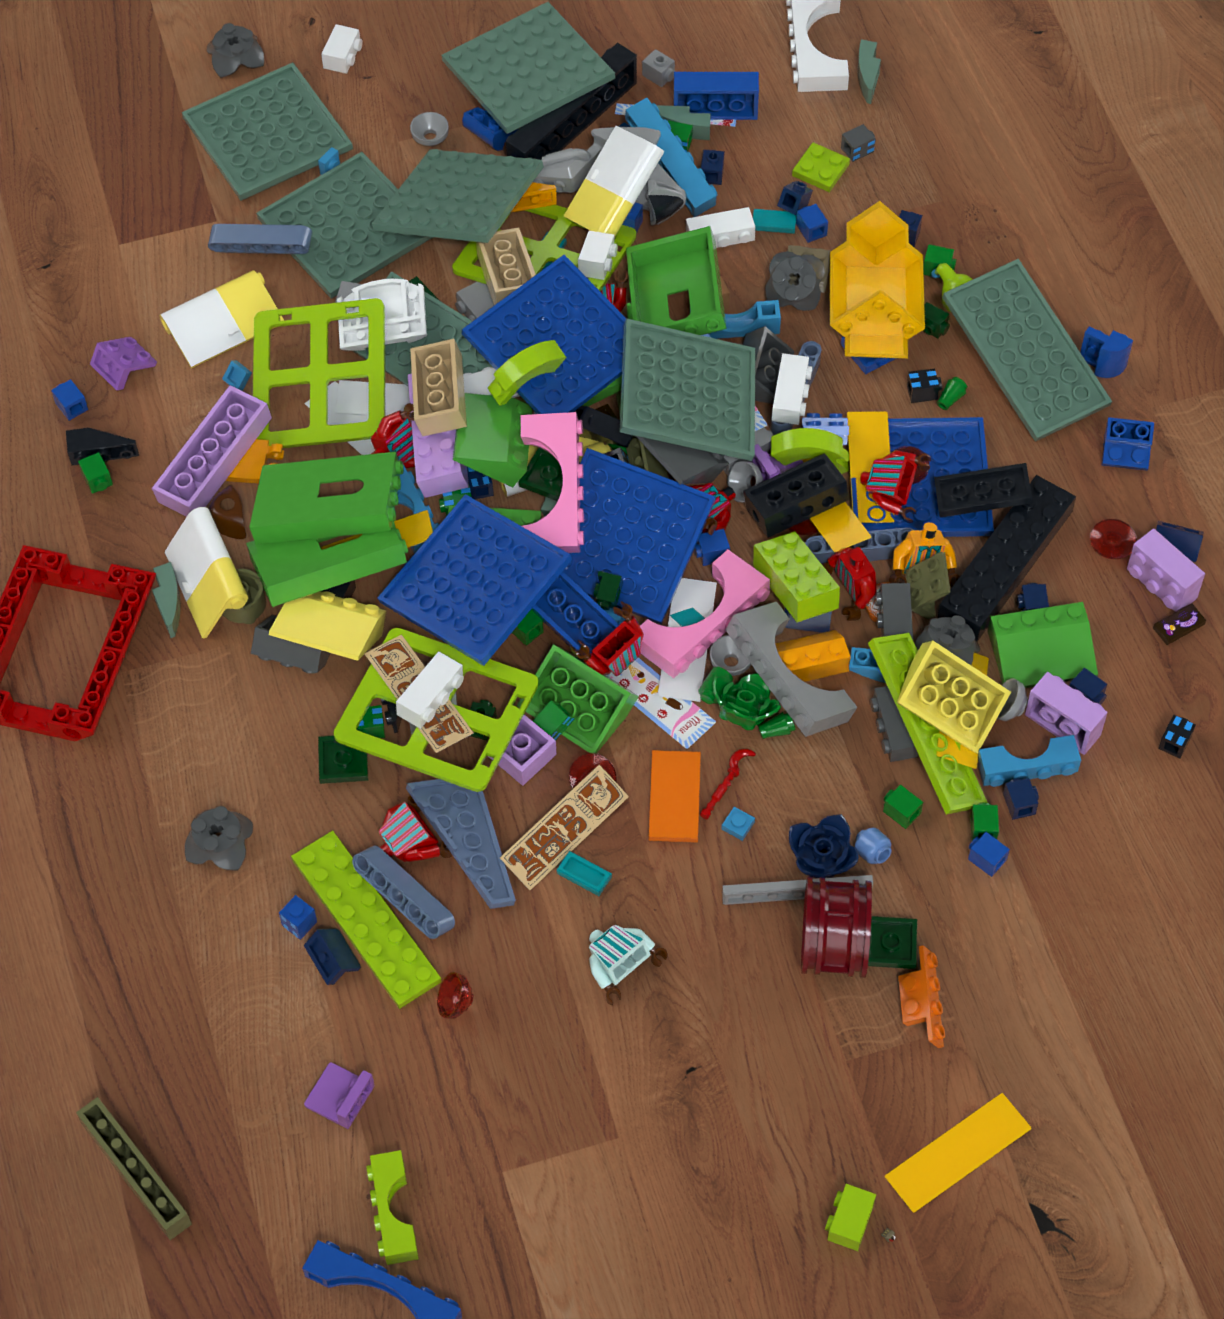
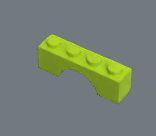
M399 1150L371 1155V1165H367L366 1168L368 1180L374 1181L375 1190H370L372 1206L378 1207L379 1215L374 1216L376 1232L381 1231L382 1240L377 1241L380 1257L385 1256L387 1265L418 1260L413 1225L397 1220L390 1212V1203L394 1194L407 1184L402 1152Z

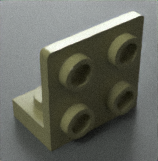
M939 552L905 570L907 583H910L911 611L928 620L936 616L935 600L950 593L946 556L943 552Z

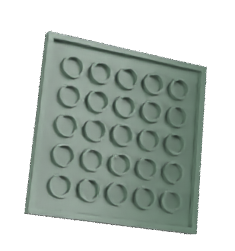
M549 2L441 55L442 61L507 134L615 79V72Z
M293 62L182 112L183 119L240 201L318 166V160L331 147L338 150L339 155L353 149L350 139Z
M430 149L372 222L373 230L488 243L544 168L542 160Z
M363 152L358 153L256 213L257 219L263 225H302L312 230L308 253L290 255L331 299L337 296L342 281L358 283L433 238L373 230L372 222L398 189Z
M626 319L623 334L620 432L752 461L755 456V348Z

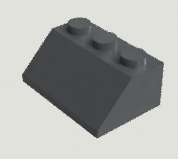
M764 326L747 333L743 345L755 348V401L773 404L782 353L794 355L795 351Z
M276 615L269 616L255 627L251 654L257 655L259 659L278 661L282 666H295L311 674L318 673L325 667L330 656L329 652L269 635V630L277 618Z

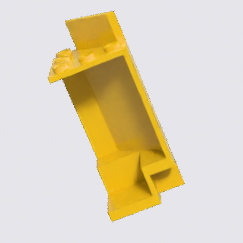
M878 201L847 222V241L830 252V326L845 337V356L908 359V339L925 329L923 255L909 244L908 224L881 201Z

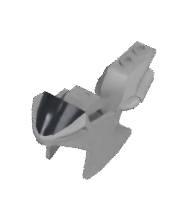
M615 127L593 129L591 134L594 137V143L587 151L569 148L542 157L544 168L533 182L555 185L556 192L573 193L578 190ZM620 127L654 145H657L661 137L660 131L655 129ZM657 164L638 196L636 203L642 204L643 209L650 212L651 225H659L683 208L686 203L687 194Z

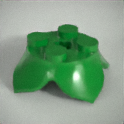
M758 673L742 677L737 684H734L726 677H714L713 692L719 704V716L723 720L740 725L745 730H753L755 725H759L765 718L770 717L781 709V704L778 700H770L771 691Z

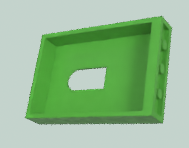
M710 226L626 248L633 320L697 335L727 329L716 241ZM688 290L690 315L685 319L674 321L670 318L667 295Z
M396 452L263 465L249 527L255 544L391 531L392 523L396 521L395 506L399 503L397 492L401 489L400 474H403L404 471L402 461L398 460ZM359 480L364 483L363 488L354 494L318 497L320 485L323 483Z
M394 521L391 531L362 534L357 539L321 550L318 543L335 537L255 544V541L246 543L254 569L262 582L271 606L274 607L407 563L405 553H408V548L405 540L401 538L399 529H396Z

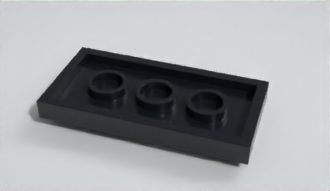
M1026 463L934 477L940 518L1033 503Z

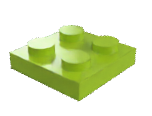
M813 142L792 170V176L830 193L849 166L850 158Z

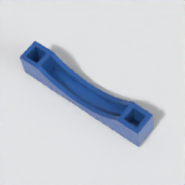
M318 1240L302 1268L305 1277L327 1288L357 1284L385 1291L400 1300L416 1319L462 1318L461 1308H459V1304L449 1298L442 1300L436 1297L435 1293L429 1288L421 1286L419 1289L411 1285V1281L404 1276L397 1275V1277L388 1274L384 1267L378 1264L371 1266L363 1262L364 1259L355 1253L350 1252L348 1255L340 1251V1247L330 1241L323 1243Z

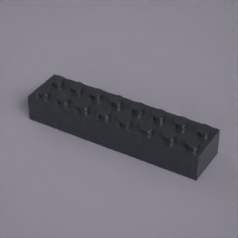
M618 42L612 48L607 49L601 58L615 72V79L522 126L507 138V156L542 160V157L547 154L562 151L637 84V54Z
M1038 475L1030 482L1033 503L1012 506L951 588L950 593L945 596L939 605L937 619L941 617L952 618L956 615L963 617L965 623L973 630L977 642L988 628L990 616H996L1073 512L1076 496Z

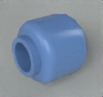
M874 827L860 831L856 836L855 847L858 855L867 863L881 864L891 855V841L879 829Z

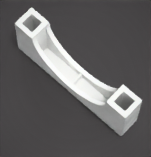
M786 0V6H790V9H787V21H791V24H789V37H793V39H790V52H794V55L791 56L792 68H796V71H793V83H797L798 92L848 90L849 71L847 60L834 59L822 54L813 46L807 34L810 27L818 19L829 14L840 13L841 0Z

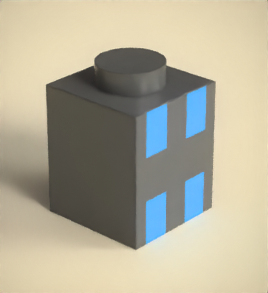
M864 124L842 134L841 149L852 162L859 160L874 152L875 135Z

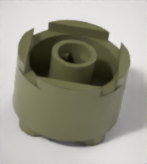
M236 569L248 595V601L240 609H226L222 615L235 623L252 624L265 610L266 596L259 576L255 572L248 569Z

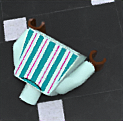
M614 925L604 933L600 930L593 931L589 938L591 942L589 949L592 954L589 958L591 973L600 988H604L607 992L606 1001L609 1005H613L612 1000L609 998V995L612 993L616 994L619 1000H621L620 990L612 988L611 983L617 985L651 954V962L657 967H660L662 962L656 955L662 956L665 960L668 956L664 948H656L655 943L642 930L637 928H621Z

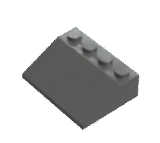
M636 436L680 485L712 483L729 464L724 458L725 455Z

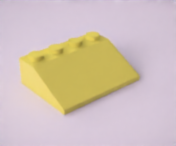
M316 592L284 603L269 630V635L358 661L382 637L386 610L379 609L378 606L373 604L365 605L358 603L352 598H340L331 592Z
M929 641L922 643L915 655L897 703L959 744L978 754L1011 691L938 643Z

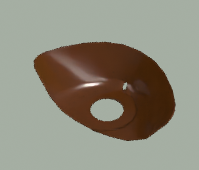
M229 485L213 498L209 511L220 534L234 539H245L246 531L243 522L242 504L237 492ZM230 498L234 500L235 505L230 510H223L220 507L222 500Z

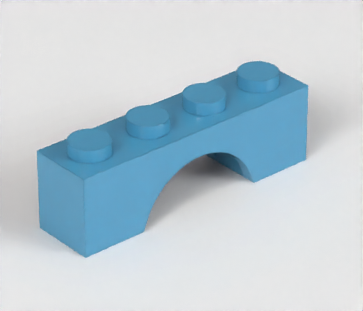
M759 301L745 312L725 314L727 329L708 333L714 339L745 337L747 333L766 326L774 334H780L781 315L779 301Z
M403 464L404 471L403 474H400L401 489L397 492L398 504L407 506L414 514L428 510L434 532L439 524L433 522V514L429 505H424V496L420 488L416 489L414 486L415 479L412 472H407ZM423 543L411 546V549L414 554L423 545Z
M1070 735L1050 738L1047 750L1041 756L1034 759L1017 758L1011 755L1003 746L979 749L977 765L983 786L991 785L996 787L1017 778L1021 780L1027 778L1047 779L1060 774L1064 776L1072 775L1078 772L1081 757L1075 736Z

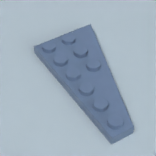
M441 779L407 783V791L488 907L493 909L514 905L516 901L505 863L500 859L502 853L483 791L475 792Z

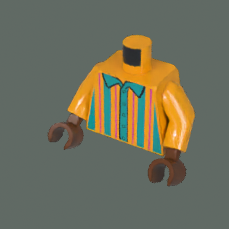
M925 523L923 530H911L908 532L906 539L894 549L892 570H895V573L890 576L889 583H896L897 579H900L899 583H907L906 578L901 575L906 574L905 570L939 552L945 553L950 586L952 577L956 576L957 582L960 576L955 573V568H957L955 551L949 540L943 537L942 532L937 530V526L934 523Z

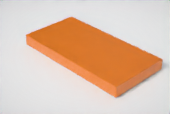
M652 750L649 841L698 843L701 752Z

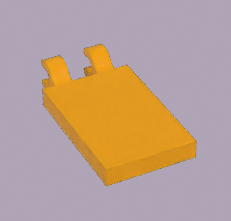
M256 439L225 481L259 484L262 466L267 464V458L283 460V445L276 443L269 446V440Z

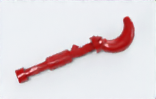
M740 749L731 755L729 760L730 767L727 770L729 774L711 796L712 799L707 804L706 809L701 811L700 816L708 820L715 804L720 802L728 790L727 787L731 786L730 781L734 777L737 778L739 776L738 762L747 756L754 757L756 755L754 751Z

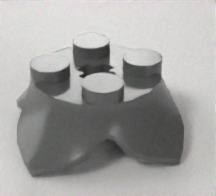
M231 23L224 24L222 29L215 34L213 40L207 45L208 54H212L213 68L220 78L233 74L240 64L248 68L264 66L263 50L257 42V36L251 30L241 26H234Z
M788 251L776 254L769 265L770 278L765 288L767 301L778 300L779 307L792 305L802 311L814 310L821 298L819 284L825 274L823 261L813 255L800 256ZM792 275H795V277L797 275L800 276L798 285H794V283L792 285L789 284Z
M957 615L952 618L941 617L931 619L929 626L924 627L922 634L915 641L917 650H919L922 643L934 641L970 665L973 662V654L980 652V646L975 640L973 630L965 623L963 617Z
M218 806L215 809L206 810L198 814L193 819L190 833L186 838V861L193 864H203L211 860L217 867L224 870H239L246 855L244 841L253 833L252 821L240 813L228 811L223 806Z

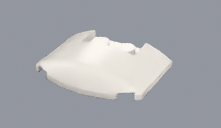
M404 279L376 280L351 289L353 292L344 299L342 296L337 299V303L373 298L382 300L385 305V345L405 341L411 343L427 336L425 295L422 284L418 283L417 286ZM359 307L346 308L347 313L359 312ZM368 317L338 320L340 349L350 351L366 350L368 348Z

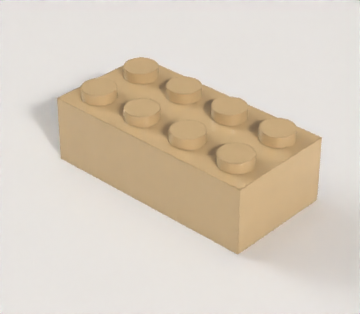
M519 228L496 231L488 243L476 242L477 256L494 305L536 275Z
M455 339L410 348L414 421L422 436L467 427L462 354Z

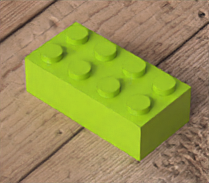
M795 531L754 545V568L770 579L771 590L796 622L839 609V585Z

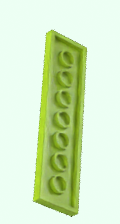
M910 633L873 638L868 642V645L945 814L971 810L973 805L988 803L971 767L957 763L956 759L949 754H945L942 757L936 755L937 751L942 752L948 747V741L945 736L940 734L938 729L897 703L909 667L918 652ZM938 737L944 741V748L938 747ZM955 741L956 745L958 746V748H959V750H960V745H961V744H959L958 742ZM946 757L951 758L952 760H954V762H953V761H950V760H947V759H944V758H946Z
M334 831L329 832L291 856L293 863L399 1009L442 982L439 974L378 891L354 869L353 857Z

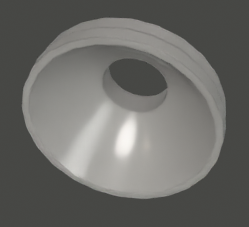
M425 112L412 120L410 131L413 139L419 144L434 146L446 139L449 125L447 119L441 114ZM428 133L436 135L434 139H426L424 136Z
M739 461L732 466L727 484L736 494L735 501L745 503L743 491L751 488L750 481L753 476L756 478V485L763 482L761 471L756 464L749 461Z
M729 635L720 637L711 646L710 660L713 667H721L732 676L740 675L749 669L751 663ZM728 657H734L738 660V664L727 666L724 660Z
M1014 678L1007 680L1002 685L1011 691L997 719L1002 721L1011 720L1016 716L1019 717L1023 714L1028 704V697L1023 683Z

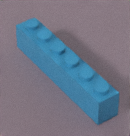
M645 98L625 110V120L630 127H645L660 131L661 137L656 146L661 148L664 154L658 164L678 186L685 190L687 194L685 205L693 217H696L716 205L717 191L712 184L709 185L702 169L695 166L690 152H685L680 138L677 135H673L668 121L661 118L656 104L651 103L648 98Z

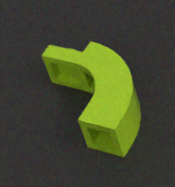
M555 340L532 345L511 357L494 373L496 378L488 386V390L499 406L505 405L523 384L538 375L555 372L567 357Z
M799 428L787 430L771 437V456L784 466L802 459H813L825 453L841 474L849 471V452L843 448V439L834 433L820 429Z

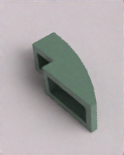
M861 39L858 55V81L862 95L866 102L871 104L880 74L881 59L876 58L877 42Z
M656 105L660 112L659 115L663 120L693 125V139L710 140L711 113H690V106Z
M171 562L153 568L159 587L152 589L170 638L176 636L179 626L181 605L176 576Z

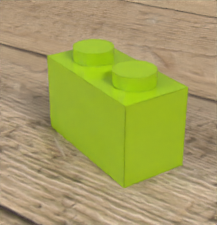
M849 1184L845 1185L843 1192L838 1191L833 1205L838 1208L835 1216L829 1215L825 1230L829 1231L828 1241L858 1251L875 1203L876 1194Z

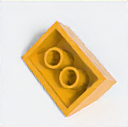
M836 630L775 643L781 660L794 675L804 682L849 672L851 656L844 637Z

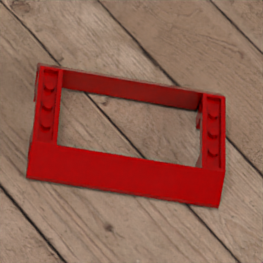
M23 545L0 598V684L42 584L121 601L79 703V709L70 708L69 705L55 702L52 710L14 702L10 692L0 690V725L70 741H78L94 735L156 578V573L111 564L108 572L70 564L67 554Z

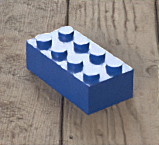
M674 72V106H690V113H711L710 120H758L759 72Z
M563 571L531 609L575 651L581 648V644L578 642L580 640L589 647V653H592V650L619 626L605 610Z

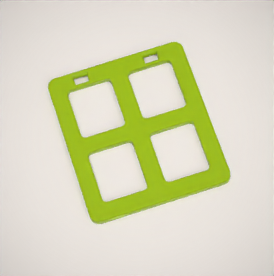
M552 205L524 210L557 220L542 241L523 237L528 254L532 255L530 260L536 275L541 272L547 262H554L563 255L578 268L580 254L558 247L571 227L578 226L584 228L564 217L568 208ZM622 225L616 234L614 244L621 246L622 249L620 252L617 251L616 257H612V268L610 272L607 271L605 279L588 278L600 292L625 256L626 248L631 247L635 241L636 230L634 228ZM469 241L452 265L453 273L487 284L482 268L474 265L478 259L476 242Z
M373 298L260 311L255 315L253 397L267 403L270 411L271 388L310 384L309 427L270 432L268 423L257 439L269 440V446L276 443L282 444L283 448L371 439L381 419L385 417V305L382 300ZM359 307V312L347 313L346 308ZM292 314V320L280 321L281 315ZM368 317V359L365 361L328 364L329 322ZM309 323L310 365L302 368L271 371V329L273 327ZM369 378L368 420L366 422L328 425V383L336 380Z
M401 628L390 630L382 644L402 635L412 650L433 658L439 651L462 664L463 676H465L466 672L472 671L515 686L516 689L499 719L454 705L472 731L490 737L473 770H467L425 755L423 752L428 745V741L417 727L406 746H400L357 730L374 698H381L395 704L397 698L372 664L334 729L335 740L340 744L475 792L483 791L492 778L538 688L537 676L491 659L483 666L448 644ZM454 688V690L450 693V701L452 700L455 692L457 691L456 688ZM517 697L524 699L520 708L513 706ZM486 756L494 758L489 768L482 765Z

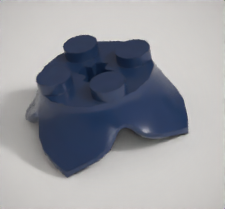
M842 814L827 816L816 826L808 823H798L790 826L789 844L796 856L797 868L803 874L814 878H833L834 875L847 872L857 864L859 859L856 847L850 845V827ZM823 849L827 850V853L820 852L823 851Z

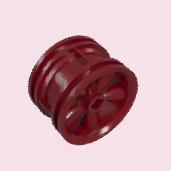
M807 877L802 927L801 974H807V969H814V975H820V972L843 973L847 974V977H853L854 972H859L860 978H866L872 917L871 881L866 880L864 885H859L858 880H852V883L825 881V878L820 877L819 882H813L812 877Z

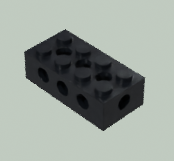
M825 453L743 491L747 511L767 538L849 500L847 480Z

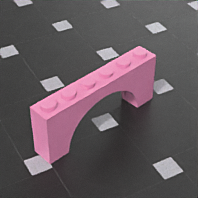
M576 412L521 415V439L523 444L537 446L548 451L560 464L563 474L562 491L552 511L538 522L522 527L567 553H580V545H584V531H580V523L584 522V510L580 508V500H584L583 486H580L579 478H583L584 475L583 464H579V456H583V443L579 442V434H583L582 420L578 419Z
M730 550L725 551L712 563V577L722 587L724 596L720 605L711 615L698 623L684 627L661 626L649 619L640 625L644 633L641 642V654L672 678H675L679 673H684L696 658H701L706 649L727 632L726 628L734 614L754 609L759 602L765 601L770 594V579Z

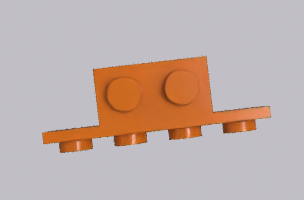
M922 945L919 946L921 970L898 976L902 1020L906 1026L926 1022L928 1041L937 1048L944 1047L945 1029L941 1022L943 1007L939 1000L940 982L936 975L938 960L933 952Z

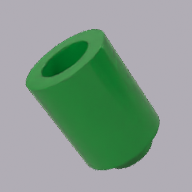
M713 667L698 690L700 698L707 704H718L713 692L714 677H726L733 681L732 675L721 667Z

